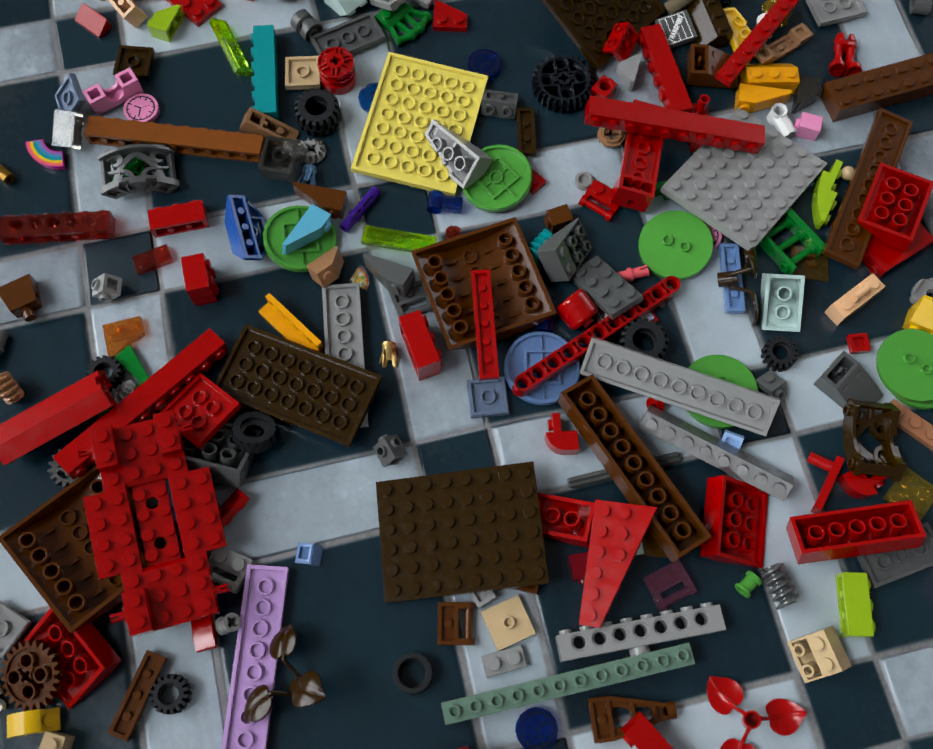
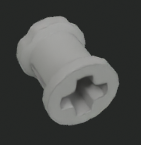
M228 613L224 617L216 619L214 623L215 631L219 635H227L230 632L237 631L240 628L241 620L236 613Z

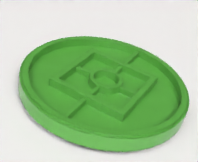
M491 145L482 148L481 150L490 156L492 161L482 177L466 189H463L467 200L476 208L492 213L504 212L516 207L525 199L531 189L532 170L529 161L523 153L511 146Z
M297 205L283 208L273 214L264 227L263 244L269 258L283 269L293 272H309L306 265L337 246V233L333 223L330 230L324 232L320 238L284 255L282 254L283 242L309 207Z
M667 211L656 215L643 227L639 237V255L643 264L647 265L649 271L662 279L668 276H675L679 280H686L700 273L708 264L712 255L713 239L707 225L697 216L685 211Z
M904 329L893 333L880 345L876 355V368L882 383L891 393L903 400L914 403L933 401V335L918 329Z
M708 355L696 360L689 366V369L758 391L756 380L750 370L743 363L732 357ZM687 410L696 421L707 427L715 429L735 427Z

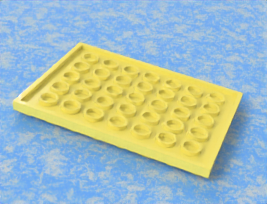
M388 52L351 166V172L455 197L458 184L449 176L450 172L446 166H443L441 157L437 151H434L425 133L432 119H435L471 142L488 76Z

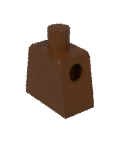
M30 274L0 287V297L13 315L17 318L24 317L26 322L36 319L34 311L42 307L38 283Z

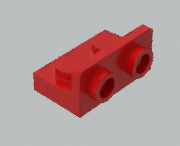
M630 22L616 23L603 48L604 53H612L619 62L629 58L639 37L638 32Z

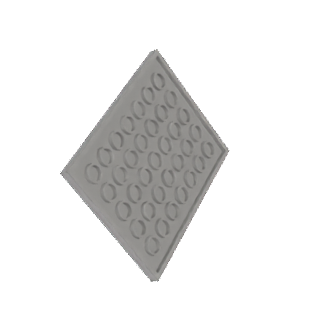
M739 107L728 119L765 125V145L759 153H748L702 145L661 187L660 192L749 251L751 247H757L828 163L789 138L784 137L781 133L745 110H740Z

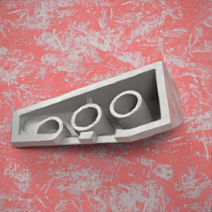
M432 119L425 136L434 151L438 152L443 166H446L450 172L449 176L460 187L466 189L485 174L492 158L437 120Z

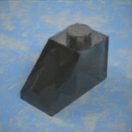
M805 75L800 76V83L794 92L792 114L812 105L816 98L821 96L823 91L821 86L822 79Z

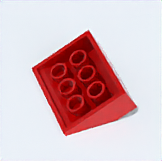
M881 162L857 223L887 246L905 252L914 240L933 188V181Z
M726 475L707 478L703 525L712 537L701 546L700 556L714 561L763 569L768 493Z
M51 608L24 639V641L42 639V643L49 642V647H56L54 654L61 653L58 661H64L60 669L66 670V672L61 673V677L65 678V681L59 683L63 690L56 692L68 709H72L106 679L122 661L92 622L71 634Z

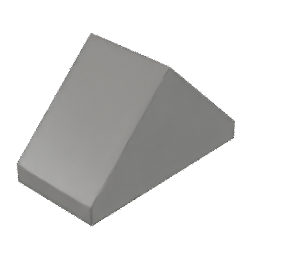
M640 53L619 62L616 75L629 92H632L642 56Z

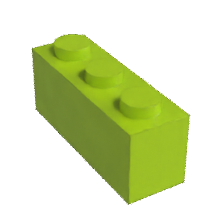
M842 572L835 575L841 638L874 637L876 627L875 622L872 620L873 602L869 595L871 582L867 577V573Z

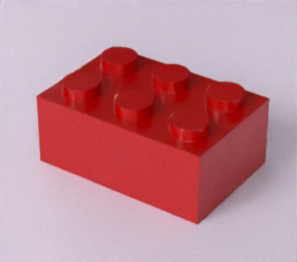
M417 310L398 317L400 332L419 381L441 374L440 367L443 366L441 361L443 358L440 350L436 349V340L433 332H429V322L426 315L422 316L421 311Z

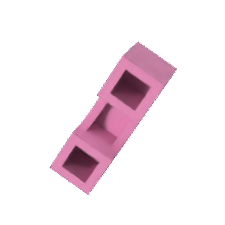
M130 67L114 75L116 83L111 88L102 89L99 84H96L82 91L97 116L126 102L135 94L144 93Z

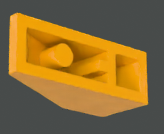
M740 83L735 94L734 111L740 107V110L754 113L771 108L776 103L785 104L789 100L792 90Z

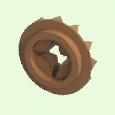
M600 127L597 137L599 143H602L604 147L609 146L612 149L616 146L619 147L624 142L625 131ZM610 131L612 136H614L612 140L608 136Z

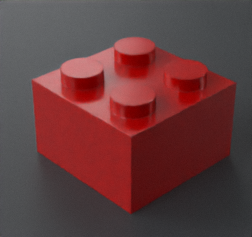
M204 253L181 257L186 292L194 305L200 306L218 302L216 295L219 294L217 283L215 284L214 282L216 272L211 265L210 259H206Z

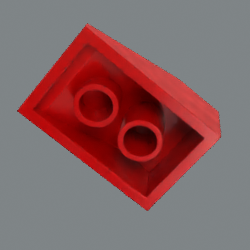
M538 493V499L542 500L540 515L543 536L570 545L589 548L595 503Z

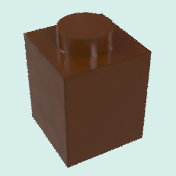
M565 204L546 211L544 224L546 228L550 229L552 234L557 233L574 220L568 205Z

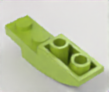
M836 159L829 172L823 170L814 187L812 217L815 229L819 230L823 224L826 225L831 217L829 211H833L837 201L835 198L837 192H834L837 184L834 182L835 179H839L843 172L840 169L843 162Z

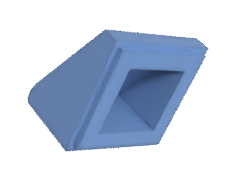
M298 543L295 563L320 566L323 547L315 543Z

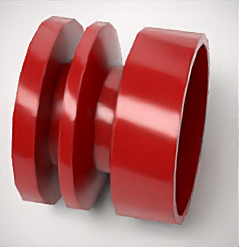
M331 47L320 54L317 66L323 88L327 89L328 93L332 92L334 95H343L350 92L356 85L357 78L352 54L342 47Z

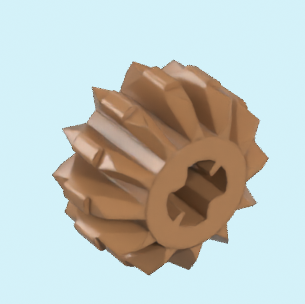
M5 371L0 373V397L6 404L11 405L24 397V391L10 372Z

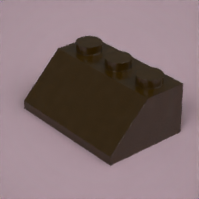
M694 0L683 9H687L698 36L697 40L692 41L693 44L710 45L716 49L729 46L733 31L719 0Z

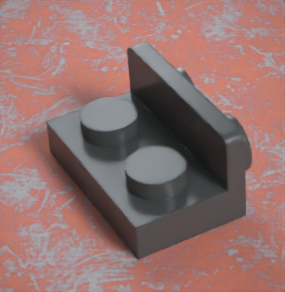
M485 89L482 98L481 115L515 119L518 94Z

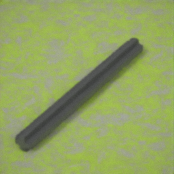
M679 452L654 457L660 467L681 461ZM606 469L570 477L567 479L569 488L572 489L612 478Z

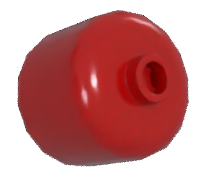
M583 289L574 292L556 308V313L571 330H577L582 325L586 328L594 321L592 317L598 312V306Z

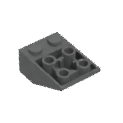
M577 218L544 241L537 254L550 282L569 281L592 247L585 233L584 226L580 219Z
M845 351L830 364L813 384L841 408L847 403L848 398L877 402L883 395L862 365ZM859 407L857 416L858 419H860V413L862 411H864L866 414L868 413L867 408Z

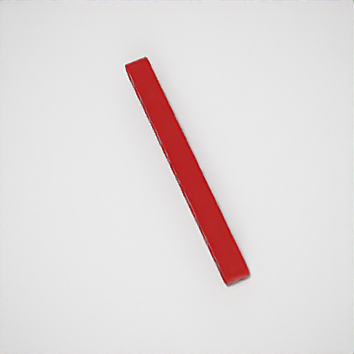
M675 276L666 277L642 293L643 301L639 304H642L645 308H641L637 304L613 320L607 316L519 374L512 386L513 393L518 397H524L586 355L592 336L596 337L594 333L601 335L599 339L608 341L622 332L624 327L632 320L635 322L636 319L642 318L673 298L681 286L680 280ZM624 314H628L631 318L625 317ZM609 323L614 324L616 328L611 327ZM579 343H584L587 347L583 348ZM564 353H569L572 357L568 358ZM548 363H554L557 367L552 368ZM533 373H539L542 378L534 377ZM523 383L526 385V388H519L517 384Z

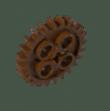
M30 639L19 642V645L12 647L11 652L6 653L9 659L2 660V663L6 666L0 669L4 673L0 680L4 681L5 684L0 688H6L7 692L4 694V697L11 696L9 704L16 702V709L21 707L22 711L46 708V705L53 703L52 699L59 697L56 691L63 690L59 683L65 681V678L61 677V673L66 672V670L60 669L64 661H58L61 653L54 654L55 646L49 647V642L42 643V639Z

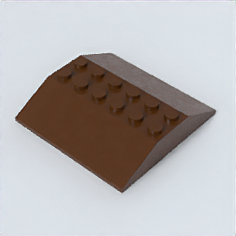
M516 217L411 251L449 351L477 347L471 270L490 269L496 342L520 334L557 314Z
M96 465L0 535V543L71 634L123 601L121 593H124L121 575L99 580L83 501V497L104 492L101 473L97 470ZM128 490L142 564L146 568L147 562L135 503L131 492ZM163 537L155 541L157 549H163L167 544L166 539Z

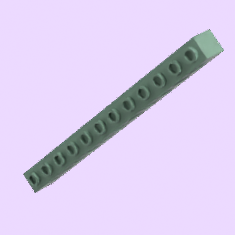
M685 643L442 702L441 706L445 724L449 725L693 665L695 661L690 644Z

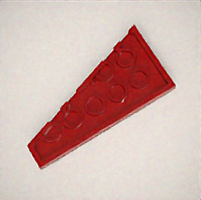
M595 500L579 625L596 628L602 627L612 606L611 604L650 526V522L656 514L657 507Z

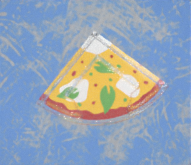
M360 265L350 280L352 283H359L360 287L367 291L369 276L365 268Z

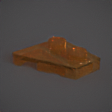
M140 316L102 325L108 357H116L128 345L132 346L135 341H139L145 336L143 321Z

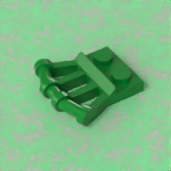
M404 2L395 11L382 9L374 18L377 23L390 32L396 45L400 46L403 42L414 40L419 33H423L425 26L432 18V14L428 11L421 12L413 9L410 4ZM412 17L421 19V21L417 22ZM405 21L414 29H408L402 23ZM395 28L400 30L405 35H397Z

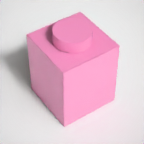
M802 112L801 116L795 119L794 126L797 133L794 136L815 141L820 133L823 117Z

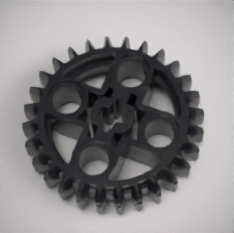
M558 53L557 57L552 54L551 59L545 57V61L541 60L540 64L536 65L531 82L532 91H534V96L537 97V102L541 101V106L547 105V110L551 107L553 112L558 109L560 113L563 110L569 113V109L575 112L576 107L581 109L582 105L586 106L590 95L592 96L591 88L595 85V75H593V70L589 69L590 65H585V60L580 62L579 56L576 59L573 58V54L570 57L566 53L564 56H560Z

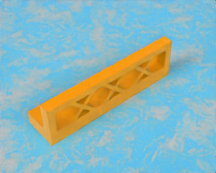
M270 293L265 296L268 303L258 312L272 327L287 340L321 353L324 351L322 342Z

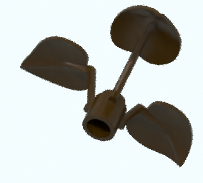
M751 247L749 251L744 248L741 249L745 254L746 264L744 268L736 271L717 273L719 287L730 286V290L735 289L750 294L755 309V318L751 326H755L759 315L756 292L751 289L735 286L738 283V274L747 272L748 276H750L751 271H753L754 279L757 278V254L755 247Z
M291 624L284 626L274 636L269 651L273 659L281 658L282 662L292 671L297 679L291 682L290 692L269 691L267 685L256 687L249 695L245 705V720L247 723L258 722L269 714L273 704L272 695L291 696L293 704L299 708L314 705L327 698L321 678L317 672L309 671L300 675L286 659V656L294 652L297 644L296 631Z

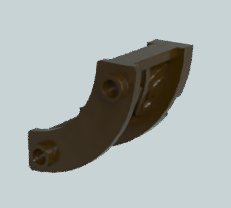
M848 398L847 403L844 405L843 447L847 467L854 476L868 474L890 477L892 481L896 482L901 481L906 463L900 455L898 446H894L893 436H897V426L901 411L892 403L885 402L883 404ZM859 407L868 409V419L864 411L860 413V419L857 418ZM875 410H882V413L875 415ZM868 427L872 437L879 441V446L873 449L872 453L868 452L858 441L861 433Z

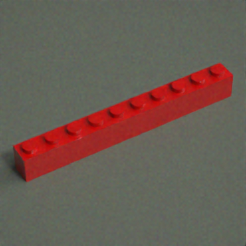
M591 95L585 106L584 124L593 127L756 154L765 145V125Z
M209 328L52 458L73 480L82 476L92 464L96 463L92 455L81 458L78 455V449L90 447L91 437L89 429L105 425L117 428L149 420L154 412L161 410L166 405V402L172 397H176L199 373L208 371L216 360H220L226 355L228 349L225 342Z

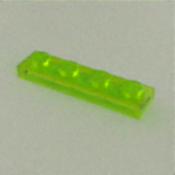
M212 18L209 23L233 72L237 75L249 77L252 71L227 22Z
M365 225L361 243L364 245L411 252L434 244L437 241L435 236Z

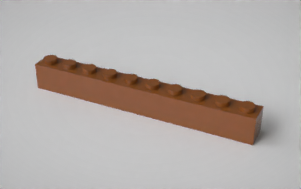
M89 116L84 135L90 144L114 147L133 144L166 145L175 149L176 154L263 163L266 150L264 136L257 133L246 134L239 131L228 132L221 129L210 130L203 127L193 128L190 126L157 124L155 122L122 120L120 118H104L102 116Z

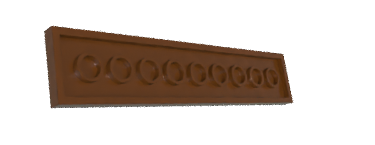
M881 107L877 111L822 252L823 255L853 269H857L860 266L871 233L858 224L857 220L879 164L882 162L895 168L897 167L913 124L912 121Z

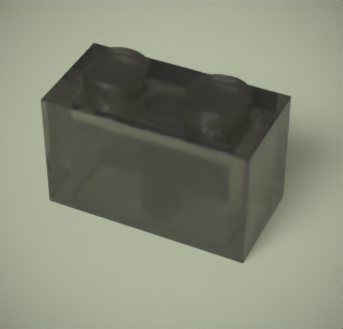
M54 109L52 146L80 150V146L83 143L81 135L82 127L84 126L83 114Z

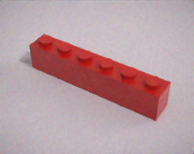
M661 24L642 27L637 42L643 50V58L648 63V71L653 76L654 87L658 89L660 102L663 103L665 108L692 113L693 105Z

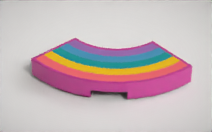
M44 139L25 142L29 154L37 163L52 170H66L63 151L49 149Z

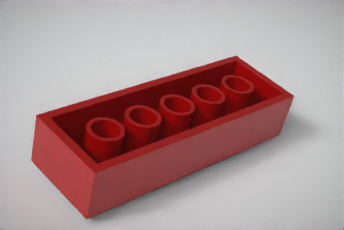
M912 500L793 516L789 518L786 527L798 565L920 548L926 538V533Z

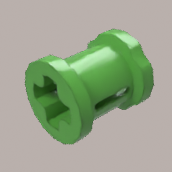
M748 570L741 582L734 585L735 589L745 598H750V593L756 586L762 584L761 579Z

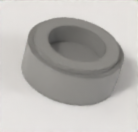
M580 172L576 175L574 184L576 188L584 191L590 187L593 178L587 172Z
M649 645L629 648L630 657L651 652Z

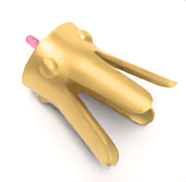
M390 339L382 343V354L379 364L382 361L383 368L386 367L387 360H392L393 367L395 368L397 367V362L399 363L396 354V343L390 341Z

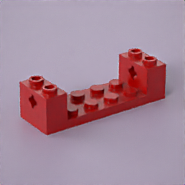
M636 99L633 101V103L665 108ZM627 132L620 175L613 187L610 203L642 212L646 211L655 195L663 138Z

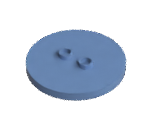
M542 331L531 332L518 338L510 346L504 361V375L511 390L514 380L519 374L568 342L556 334ZM564 353V355H565L566 357H568V358H571V357H572L571 354H569V353ZM579 360L526 396L519 398L535 405L558 403L560 393L578 383L580 377ZM548 363L552 368L557 367L554 363ZM533 373L534 377L542 378L539 373ZM523 383L517 384L519 388H526V385Z

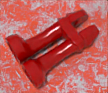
M839 32L834 39L835 56L834 60L829 64V72L834 77H840L843 72L844 77L862 72L861 63L854 62L855 50L857 49L854 34H849L848 39L844 40V33ZM843 54H846L845 63L843 61Z

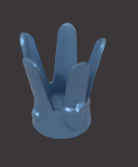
M312 164L304 165L303 173L298 182H300L303 176L302 183L306 184L310 178V185L316 186L315 175L317 168Z

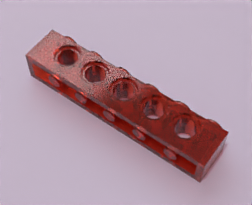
M107 210L96 212L81 211L78 213L62 212L59 214L44 213L41 215L25 214L22 216L7 215L0 217V241L4 245L115 239L116 219Z

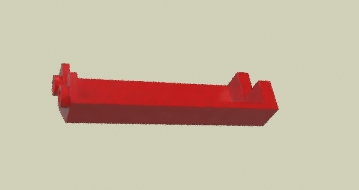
M104 370L90 374L1 423L0 463L4 466L11 464L21 456L117 405L109 392V389L113 388Z

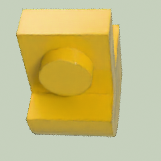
M60 707L23 711L7 715V738L60 730Z

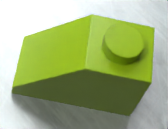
M177 4L153 14L147 25L152 37L171 42L185 17L181 5Z

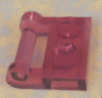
M680 560L674 564L670 563L643 578L660 612L666 610L667 606L685 596H692L697 593ZM683 581L684 588L662 599L660 593Z

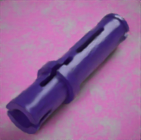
M372 186L355 208L348 212V216L339 225L344 232L348 233L356 222H360L361 216L381 194L380 190Z

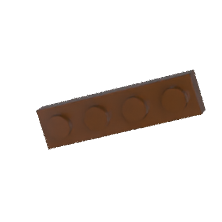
M146 650L107 734L126 742L130 741L151 696L149 692L153 690L152 684L156 683L167 662V657Z

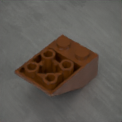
M691 44L687 55V85L738 89V77L729 87L715 79L716 73L731 55L710 45Z

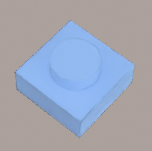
M725 429L721 440L740 449L744 436Z

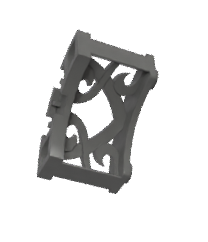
M133 144L106 150L98 156V160L101 161L103 182L100 194L116 200L124 195L135 193L136 189L146 188V191L170 194L180 187L179 180L176 178L175 149L166 145ZM135 158L141 159L151 166L144 169L139 176H135L130 170L125 169ZM163 160H166L167 166H160L163 165Z

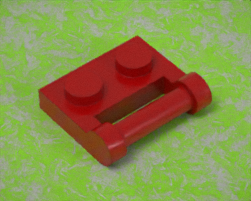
M594 179L578 203L582 207L586 206L605 217L604 219L610 222L620 205L610 203L613 189ZM590 198L610 210L607 211L606 209L602 208L601 206L595 204L594 202L588 199Z

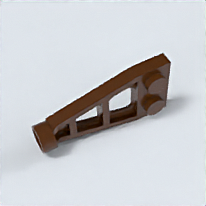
M614 696L587 699L594 744L617 741L625 735L621 730L622 727L616 728L613 725L611 711L614 707L626 708L629 710L631 718L635 715L636 707H649L652 718L648 721L652 725L667 719H677L674 701L662 703Z

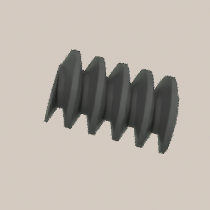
M776 563L760 570L765 571L761 578L769 579L765 586L773 587L768 593L776 594L772 601L780 602L776 607L777 610L797 602L795 600L799 597L798 593H791L795 586L787 585L791 578H784L788 572L787 570H780L784 565L783 563Z

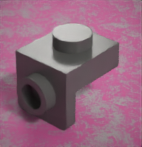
M769 370L756 379L757 386L768 395L780 400L787 395L786 381Z

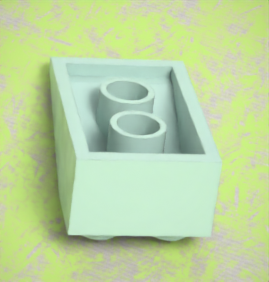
M762 273L760 291L761 330L800 332L805 284L804 275Z

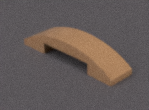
M801 23L790 29L789 33L769 45L764 44L755 57L762 65L773 63L799 48L813 36V33L804 23Z

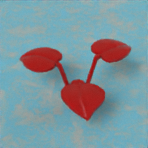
M710 676L708 679L707 696L712 708L722 715H727L734 709L742 715L741 723L746 728L741 742L734 738L728 739L722 744L720 749H756L751 744H745L750 730L758 728L761 721L770 720V728L775 733L788 736L799 728L807 715V712L801 706L786 699H773L767 703L765 708L767 717H762L753 710L745 712L736 706L743 700V690L736 681L730 678Z

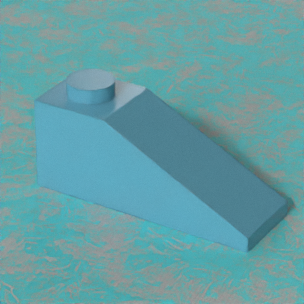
M311 204L283 242L282 254L287 255L320 238L324 232H328L332 226L331 214Z

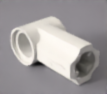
M776 103L767 115V122L775 126L776 130L784 137L790 139L797 133V130L787 115V107L783 103Z

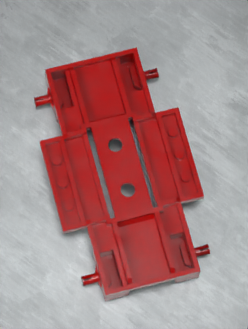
M174 410L152 414L153 419L117 428L105 425L89 429L91 437L90 447L78 449L79 458L90 455L95 458L96 468L101 473L104 488L103 493L83 497L98 579L103 580L121 575L124 593H121L124 604L123 612L110 614V621L113 624L125 620L131 637H138L220 614L217 595L230 592L229 588H226L229 587L228 583L218 586L214 585L207 556L209 551L227 547L210 468L208 466L189 471L181 437L182 433L194 431L192 422L179 425ZM167 479L169 481V486L171 490L172 500L174 504L175 514L177 518L178 528L185 556L184 558H182L181 551L179 547L178 537L176 533L175 523L173 519L172 509L165 481ZM130 488L132 489L147 562L146 568L142 564L129 501L128 489ZM150 498L158 499V506L154 509H149L146 505L147 500ZM160 537L165 538L167 541L163 549L155 547V541Z

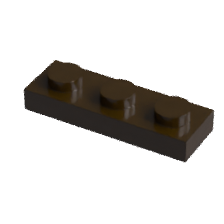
M516 108L518 150L525 157H536L534 108Z

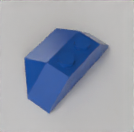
M228 194L224 223L232 253L243 260H262L267 254L263 244V231L266 225L263 215L248 201L249 199L245 195Z

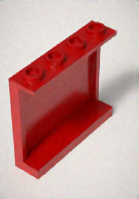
M920 223L913 242L903 252L887 246L871 234L862 262L871 274L880 279L886 272L920 250L923 251L933 243V236Z

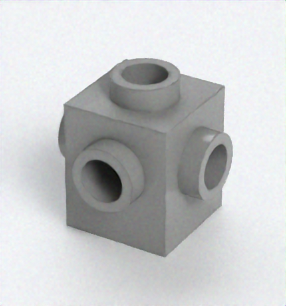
M103 273L95 278L91 284V289L93 290L92 297L99 298L102 302H110L121 295L122 278L108 273Z

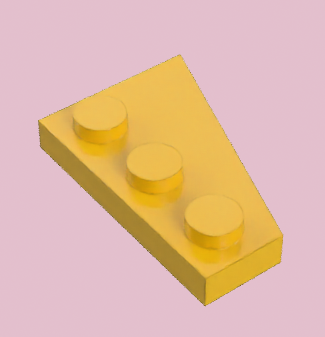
M735 7L723 8L733 31L730 44L735 52L751 33V30L746 25L747 21Z

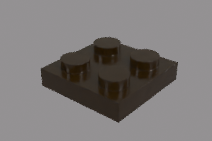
M119 45L113 75L130 67L138 80H149L155 54L154 48Z

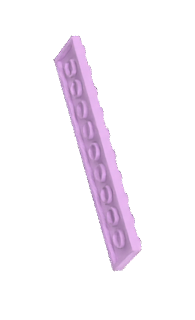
M247 564L240 612L241 625L237 634L221 749H267L271 710L264 719L258 722L247 723L245 720V705L249 695L256 687L267 685L269 691L274 690L278 659L276 660L271 657L269 648L274 636L282 629L289 575L288 567Z

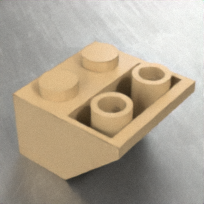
M834 626L787 642L805 683L842 672L852 667Z

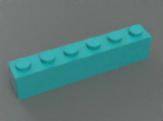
M274 25L253 26V33L250 34L253 44L251 56L254 58V62H251V69L254 76L251 77V81L255 90L252 91V100L255 102V106H252V108L279 121L277 39Z

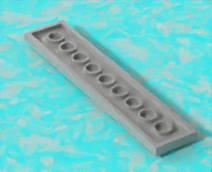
M593 336L579 374L585 376L593 374L597 380L763 436L767 435L780 404L779 398Z

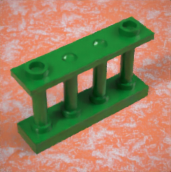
M790 207L780 219L781 223L773 227L758 245L779 266L783 273L792 275L797 268L795 264L808 255L812 254L816 259L820 257L825 243ZM788 228L793 236L777 246L771 237ZM797 241H800L805 246V249L789 259L783 251Z

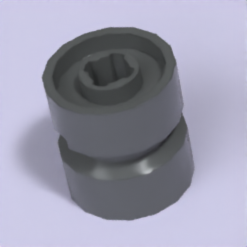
M306 9L297 11L291 18V26L307 42H311V36L322 32V25Z

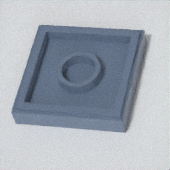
M74 73L67 75L54 95L63 121L67 124H71L86 102Z
M505 376L499 377V380H467L471 419L509 415Z

